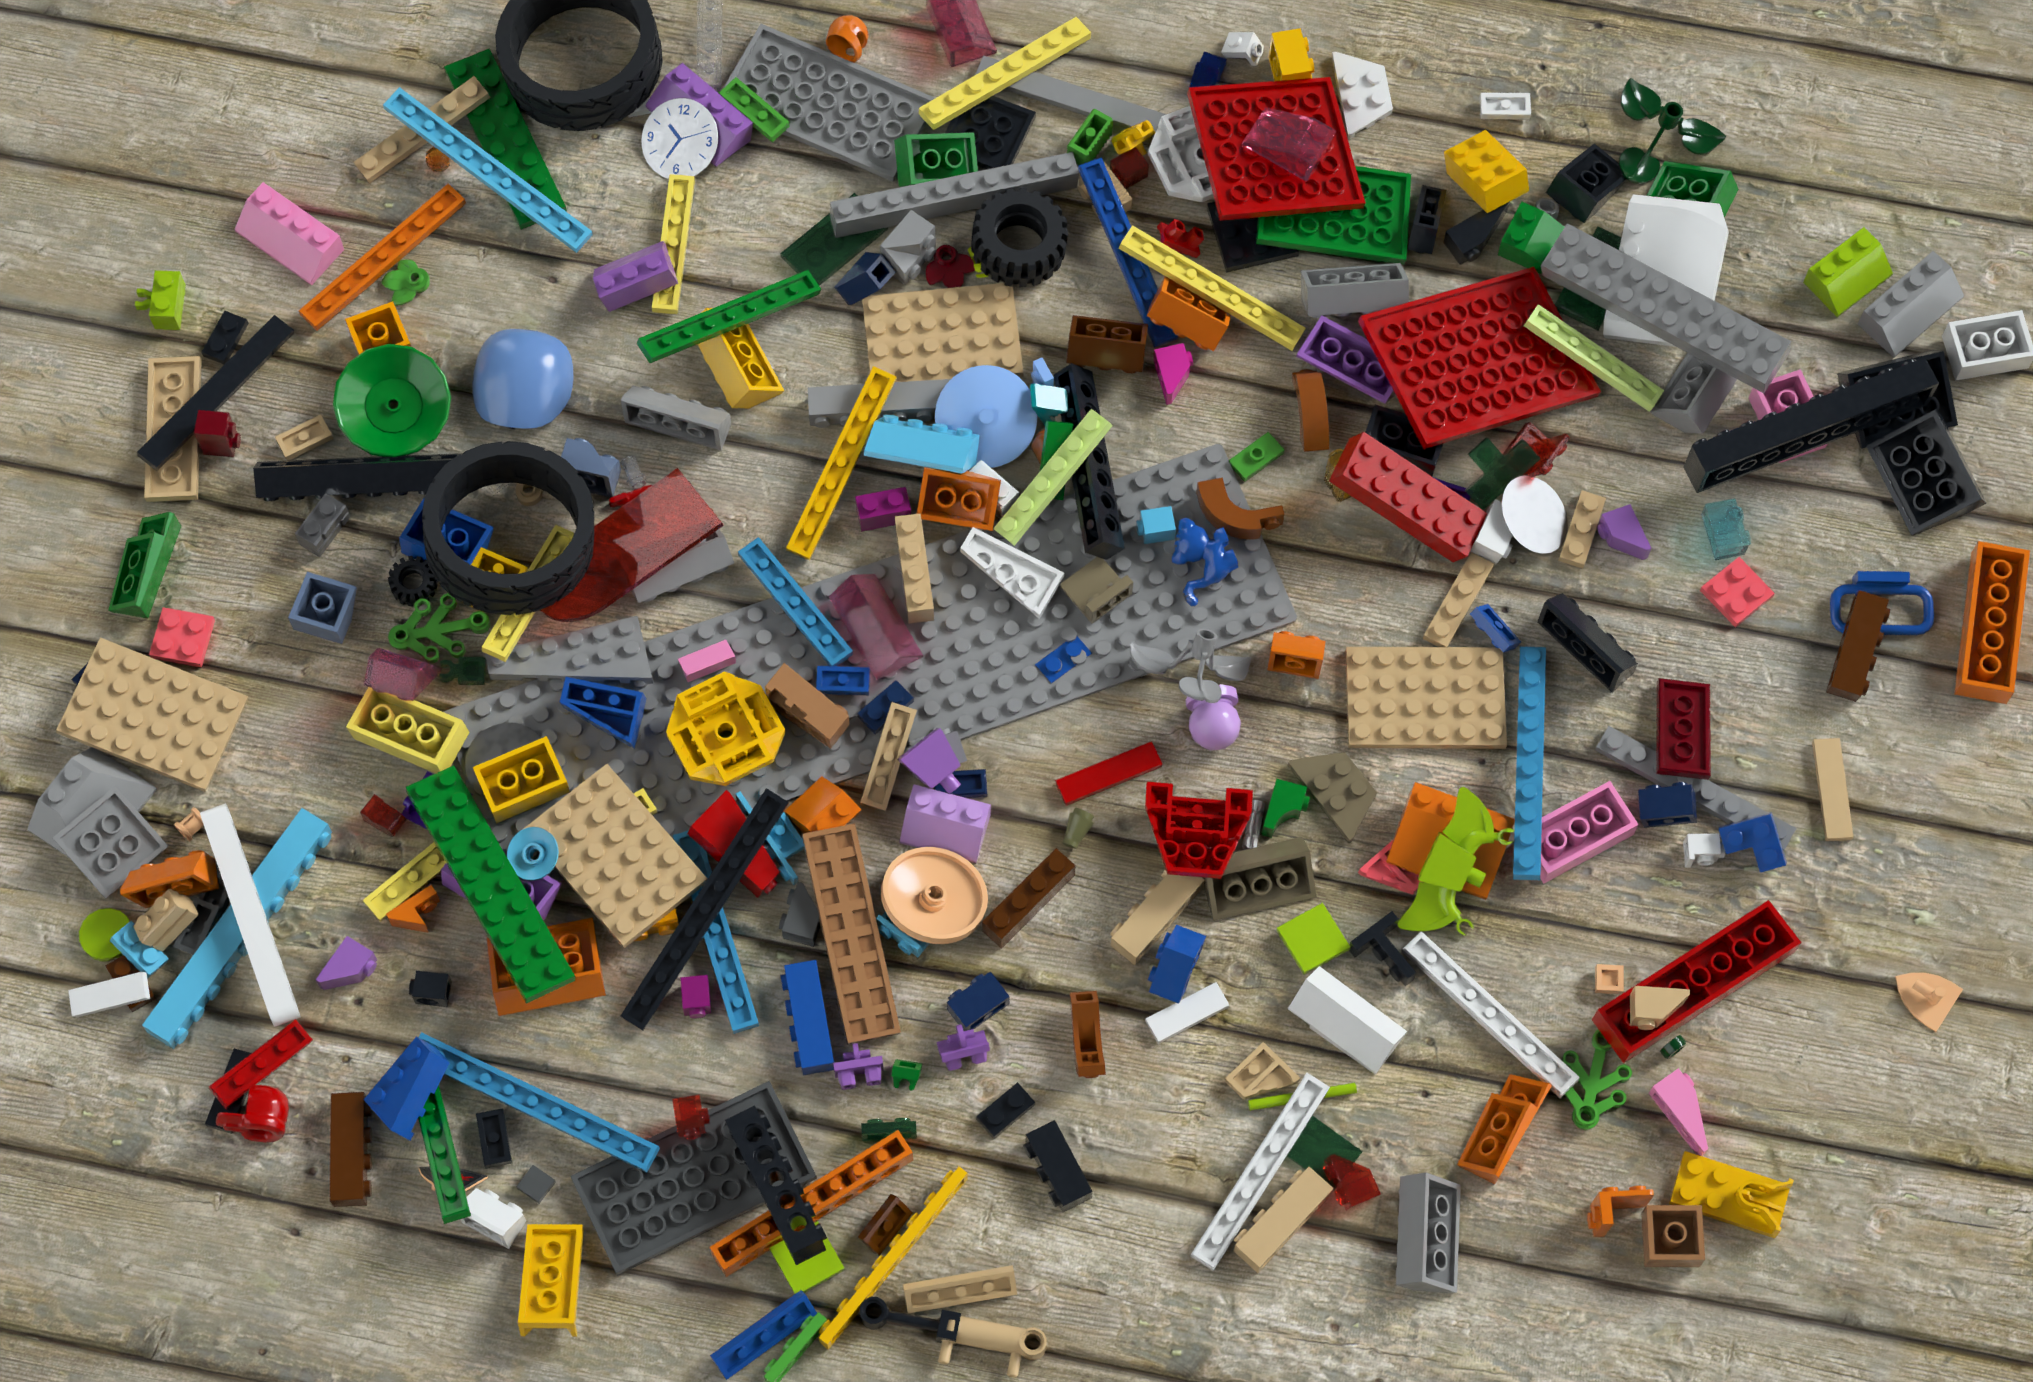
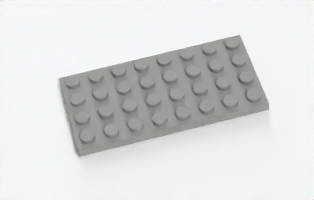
M760 24L725 86L737 77L787 119L790 127L782 133L783 135L894 182L898 175L894 140L906 134H921L926 122L919 115V108L935 99L930 95L764 24Z

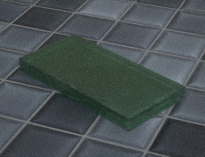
M853 193L849 198L856 197L858 195L856 193ZM829 213L780 253L781 258L797 274L809 270L820 286L886 232L888 227L836 238Z

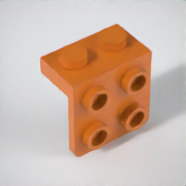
M1633 1186L1629 1190L1619 1191L1618 1187L1603 1188L1602 1192H1599L1590 1204L1591 1212L1587 1214L1588 1228L1593 1229V1237H1605L1613 1226L1612 1209L1646 1207L1654 1196L1653 1190L1646 1189V1186Z

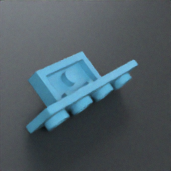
M741 791L735 794L736 803L744 816L747 815L748 817L752 808ZM783 812L765 840L766 845L764 847L771 859L775 858L779 863L780 867L778 870L786 882L790 880L795 885L798 882V876L787 859L803 850L804 844L803 839Z

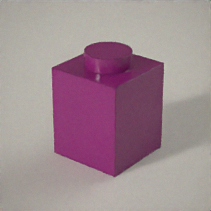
M708 975L680 977L684 1016L699 1019L705 1017L706 1014H712Z

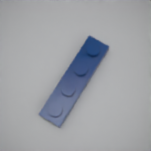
M800 1290L710 1356L727 1380L798 1329L810 1315L814 1317L817 1312L806 1294Z

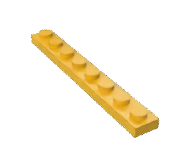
M872 367L786 547L787 551L810 561L869 438L874 421L878 419L897 379L895 375L877 367Z
M958 1167L955 1172L950 1170L941 1181V1184H943L941 1189L937 1193L933 1191L924 1202L926 1207L920 1214L916 1212L909 1219L906 1225L909 1228L903 1235H896L889 1245L891 1250L885 1257L880 1255L871 1267L874 1271L868 1278L864 1276L859 1280L854 1288L856 1293L850 1300L845 1298L836 1310L838 1315L833 1321L828 1319L819 1330L821 1334L819 1341L826 1349L829 1350L858 1315L862 1302L875 1294L968 1180V1173Z

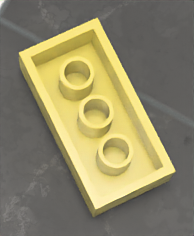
M372 682L346 726L355 740L433 773H438L451 767L470 733L461 719Z

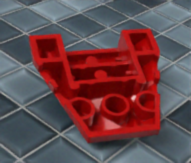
M1147 781L1145 809L1167 874L1221 879L1251 817L1253 790L1226 788L1225 800L1172 796L1173 783Z

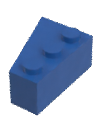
M565 677L560 698L563 708L635 749L647 700L644 693Z
M416 1036L364 1098V1101L391 1131L411 1141L414 1135L411 1131L418 1117H423L426 1111L423 1107L430 1093H435L450 1062L436 1047Z

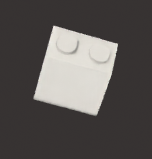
M476 1188L467 1196L471 1216L460 1219L461 1222L510 1249L526 1222L522 1214L523 1209L511 1202L507 1205L498 1200L500 1197L488 1189L482 1192Z

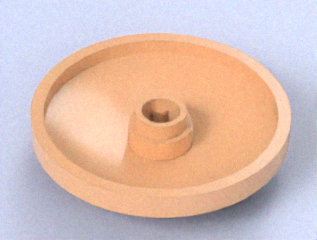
M920 847L901 854L888 867L881 885L882 904L890 920L908 936L926 943L949 944L968 937L978 928L987 909V888L978 870L962 856L942 848Z

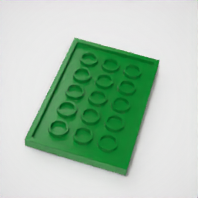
M1355 166L1365 200L1363 209L1258 217L1256 244L1388 263H1401L1404 265L1407 257L1412 174Z

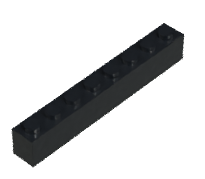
M463 453L257 462L253 468L256 498H263L264 501L279 500V497H289L290 500H302L305 496H315L316 499H322L325 494L330 496L341 495L342 498H353L357 494L378 497L382 493H393L394 496L407 495L408 492L416 491L420 495H426L434 477L444 465Z

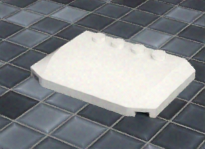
M1633 194L1628 205L1619 251L1715 301L1729 231L1720 204ZM1606 310L1603 330L1605 338L1676 347Z

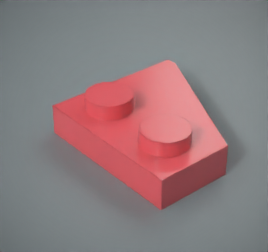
M1393 840L1359 869L1358 873L1361 876L1411 895L1417 892L1419 882H1421L1418 880L1419 875L1386 862Z

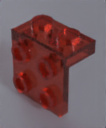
M1531 422L1525 423L1498 459V462L1515 478L1520 476H1530L1531 478L1539 475L1544 476L1552 469V462L1556 456H1560L1566 450V443L1570 436L1565 433L1547 438Z

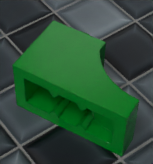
M1276 778L1262 836L1272 838L1275 830L1281 823L1292 818L1299 819L1301 811H1307L1310 800L1309 796H1305L1307 786Z

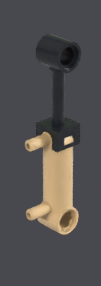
M869 1297L860 1306L861 1321L866 1328L871 1330L882 1328L888 1321L938 1331L937 1342L942 1343L938 1362L945 1365L949 1364L952 1346H956V1344L968 1345L1011 1354L1007 1375L1008 1377L1016 1378L1018 1377L1022 1356L1028 1360H1037L1046 1351V1336L1040 1329L1035 1327L1026 1329L964 1317L961 1316V1313L943 1309L940 1320L889 1311L886 1303L878 1297ZM876 1307L880 1309L881 1315L876 1319L869 1318L866 1313L870 1308ZM1030 1338H1035L1040 1342V1347L1030 1350L1025 1346V1342Z

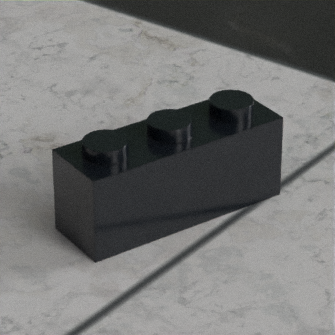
M1053 1120L1027 1133L1026 1143L1023 1144V1147L1029 1159L1034 1158L1039 1167L1036 1168V1172L1041 1182H1047L1051 1191L1048 1192V1195L1054 1207L1059 1206L1062 1212H1065L1092 1199L1093 1191L1056 1121Z

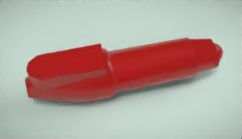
M647 485L628 493L623 492L611 497L609 505L610 507L628 505L630 502L655 492L656 487Z

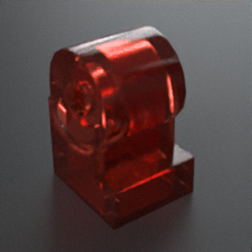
M375 794L360 812L366 823L390 837H394L407 821L399 811L390 807Z

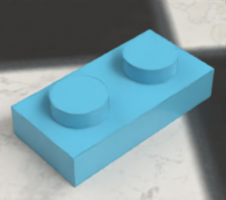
M130 921L111 937L110 942L140 972L147 973L148 979L167 963L169 958L162 951L153 948V946L150 947L143 944L133 927L135 924Z

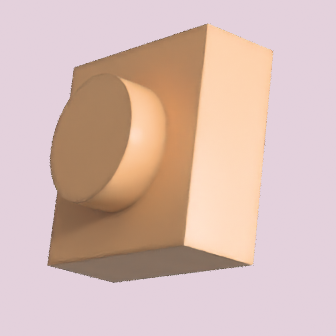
M1596 964L1595 993L1623 994L1624 965Z

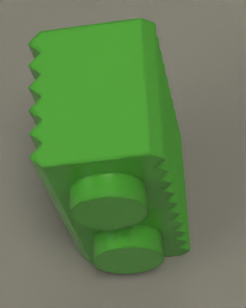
M1093 109L1067 145V153L1073 152L1077 166L1097 158L1099 151H1102V147L1112 136L1113 119L1097 109Z

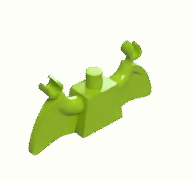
M1460 787L1454 815L1442 831L1443 833L1438 832L1418 876V880L1421 882H1419L1416 897L1398 921L1397 925L1401 929L1431 931L1455 921L1457 931L1466 936L1461 931V925L1469 923L1472 929H1474V925L1468 919H1463L1460 916L1461 912L1455 905L1456 891L1461 892L1465 882L1480 888L1486 876L1485 872L1473 867L1476 856L1473 854L1482 844L1494 843V840L1499 841L1503 845H1509L1514 842L1506 841L1503 838L1504 832H1514V830L1505 828L1500 832H1494L1491 816L1482 801L1466 787Z

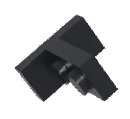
M1391 911L1350 942L1349 952L1355 958L1372 946V952L1381 962L1384 960L1390 968L1391 976L1397 982L1401 981L1406 987L1414 981L1416 972L1386 936V934L1397 927L1399 918Z

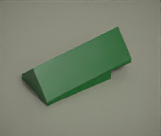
M166 512L142 518L138 535L127 538L108 611L149 618L181 529V524L174 513Z

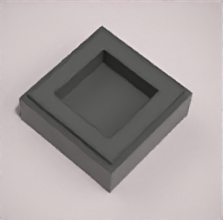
M532 1165L516 1187L540 1204L556 1181Z

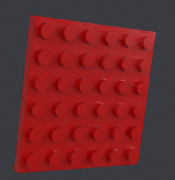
M1331 77L1189 87L1187 96L1220 221L1363 209L1365 200Z

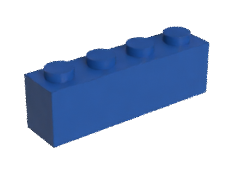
M811 960L784 965L786 974L780 976L783 991H789L790 1000H785L787 1016H793L794 1025L789 1026L791 1041H797L799 1051L794 1052L796 1068L802 1067L803 1076L834 1070V1059L817 961Z

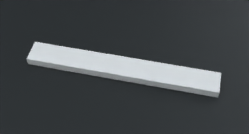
M1422 931L1403 948L1402 952L1536 1077L1542 1082L1552 1085L1550 1090L1559 1098L1579 1080L1580 1077Z
M1305 1074L1190 1255L1192 1258L1214 1271L1328 1092L1329 1086L1312 1075Z

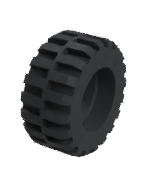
M1013 188L1006 189L1004 194L1000 192L993 194L991 200L986 199L981 204V209L977 210L973 222L971 251L974 253L976 264L981 263L980 270L985 275L991 274L993 281L997 283L1003 281L1005 286L1012 287V284H1018L1019 288L1027 287L1029 283H1032L1033 286L1041 284L1042 278L1048 280L1053 276V271H1058L1066 253L1068 230L1066 217L1062 216L1063 211L1058 205L1053 206V200L1048 196L1044 198L1041 196V192L1035 190L1033 193L1027 192V188H1020L1019 191H1013ZM1010 226H1025L1034 230L1041 237L1042 242L1032 249L1016 250L1004 245L998 239L997 234Z

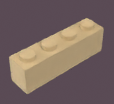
M921 513L895 516V529L908 624L934 621V606Z
M1165 870L1161 876L1163 880L1158 885L1153 884L1144 895L1146 899L1141 905L1136 903L1127 914L1129 918L1124 924L1118 923L1110 933L1112 936L1110 946L1132 964L1136 965L1203 889L1205 880L1202 877L1168 875Z
M1308 1167L1304 1172L1298 1170L1289 1181L1292 1185L1286 1191L1282 1189L1278 1191L1271 1200L1273 1205L1267 1211L1262 1209L1252 1220L1255 1224L1250 1230L1247 1231L1244 1228L1234 1239L1236 1242L1234 1252L1257 1273L1267 1265L1332 1195L1334 1188L1312 1168Z

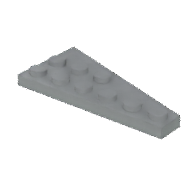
M638 616L516 645L506 662L485 653L491 680L522 681L524 678H538L539 681H549V678L562 679L564 682L565 677L600 683H603L605 680H620V683H630L631 680L644 681L645 684H654Z

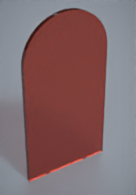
M677 468L594 526L593 557L583 579L571 593L560 601H556L553 605L539 611L548 618L560 622H575L592 617L609 607L724 525L713 512V509L708 506L694 489L691 482Z

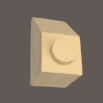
M1635 986L1630 993V1026H1638L1642 1030H1651L1658 1027L1685 1003L1690 995V989Z

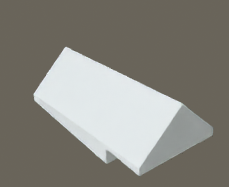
M1320 966L1306 978L1288 1007V1010L1307 1022L1311 1030L1375 1075L1407 1033L1406 1030Z

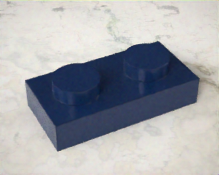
M895 680L857 713V717L876 735L884 727L891 702L908 707L914 702V697Z

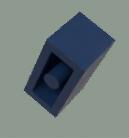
M1676 782L1668 787L1649 785L1645 789L1638 790L1640 821L1644 828L1697 823L1696 796L1692 784Z
M991 971L985 976L979 974L970 982L971 985L965 990L958 989L948 997L947 1010L957 1024L962 1025L963 1031L977 1028L1010 1004V996Z

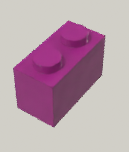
M906 487L855 496L861 532L894 526L895 516L911 515Z

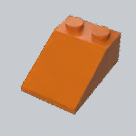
M924 467L917 514L921 513L922 520L993 531L1001 480L970 471L962 474Z

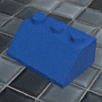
M423 498L400 535L399 540L402 554L413 556L414 559L417 556L422 557L424 562L427 558L423 538ZM451 510L446 517L441 532L446 543L454 553L471 565L480 548H488L494 529L488 524Z

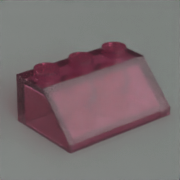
M926 0L927 11L950 67L980 59L983 55L989 56L997 53L976 0Z

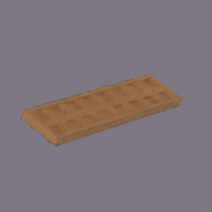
M855 824L802 834L803 844L847 1045L900 1034L901 1030Z

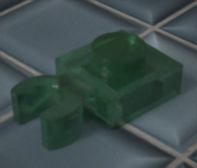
M459 657L458 664H454L450 660L440 661L441 668L450 669L447 674H439L441 681L450 682L454 678H458L459 685H485V657Z

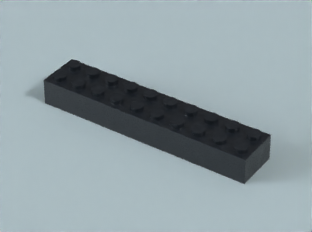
M1925 357L1917 361L1910 359L1904 362L1901 367L1884 369L1877 376L1872 378L1869 376L1863 377L1848 387L1846 385L1839 386L1832 393L1824 396L1823 394H1818L1812 397L1809 402L1801 405L1800 403H1794L1787 407L1785 411L1780 413L1771 412L1756 422L1752 420L1740 425L1738 429L1732 431L1729 429L1723 430L1709 440L1706 438L1700 439L1693 443L1683 468L1696 493L1705 491L1927 406L1939 382Z

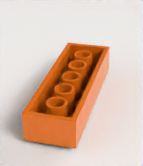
M1978 541L1971 552L1954 695L2007 704L2014 694L2030 550Z

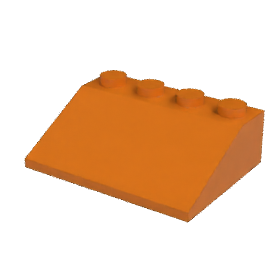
M1415 782L1404 806L1386 862L1419 875L1438 832L1443 833L1442 831L1454 815L1457 797ZM1487 809L1493 822L1494 832H1500L1505 828L1513 829L1514 818ZM1504 832L1503 838L1506 841H1509L1511 832ZM1494 840V843L1482 844L1473 854L1476 856L1473 867L1486 873L1483 883L1479 888L1465 882L1461 891L1486 900L1507 845H1503L1497 840Z
M593 918L547 926L572 969L575 981L527 1004L490 939L487 938L493 996L499 1016L606 996Z

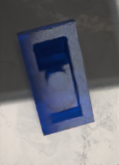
M1204 51L1200 62H1197L1189 87L1218 85L1226 67L1227 59Z

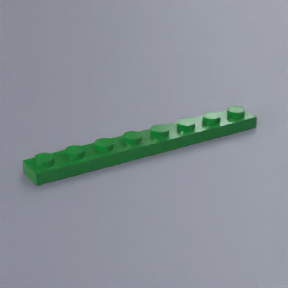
M806 270L638 338L637 345L651 364L820 294L821 288L809 270Z

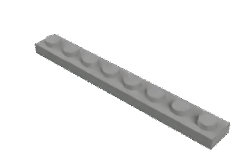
M1610 726L1606 729L1595 751L1661 787L1672 786L1676 782L1692 784L1696 796V806L1728 824L1768 813L1709 780L1656 774V751ZM1773 816L1784 851L1796 828Z

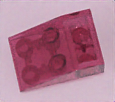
M377 648L368 657L364 686L370 687L379 693L386 692L396 695L401 700L414 701L439 675L442 668Z

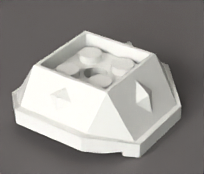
M1188 106L1162 116L1151 142L1148 156L1168 196L1197 202H1205L1214 198L1205 161L1199 158L1203 156L1191 107Z

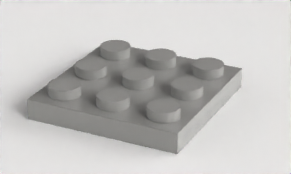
M116 786L52 838L105 899L123 885L130 871L140 869L141 865L150 863L168 848L163 839Z

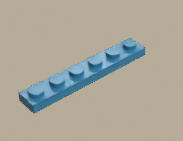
M759 537L738 551V556L829 666H838L853 655V650Z

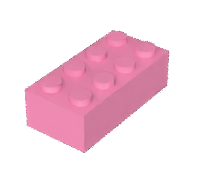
M1611 781L1542 817L1540 879L1543 884L1634 835L1639 824Z

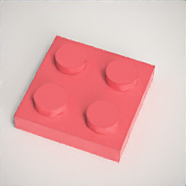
M1740 557L1735 559L1700 589L1702 594L1735 628L1773 598L1775 594Z
M163 607L149 656L156 660L202 668L215 623L214 617Z

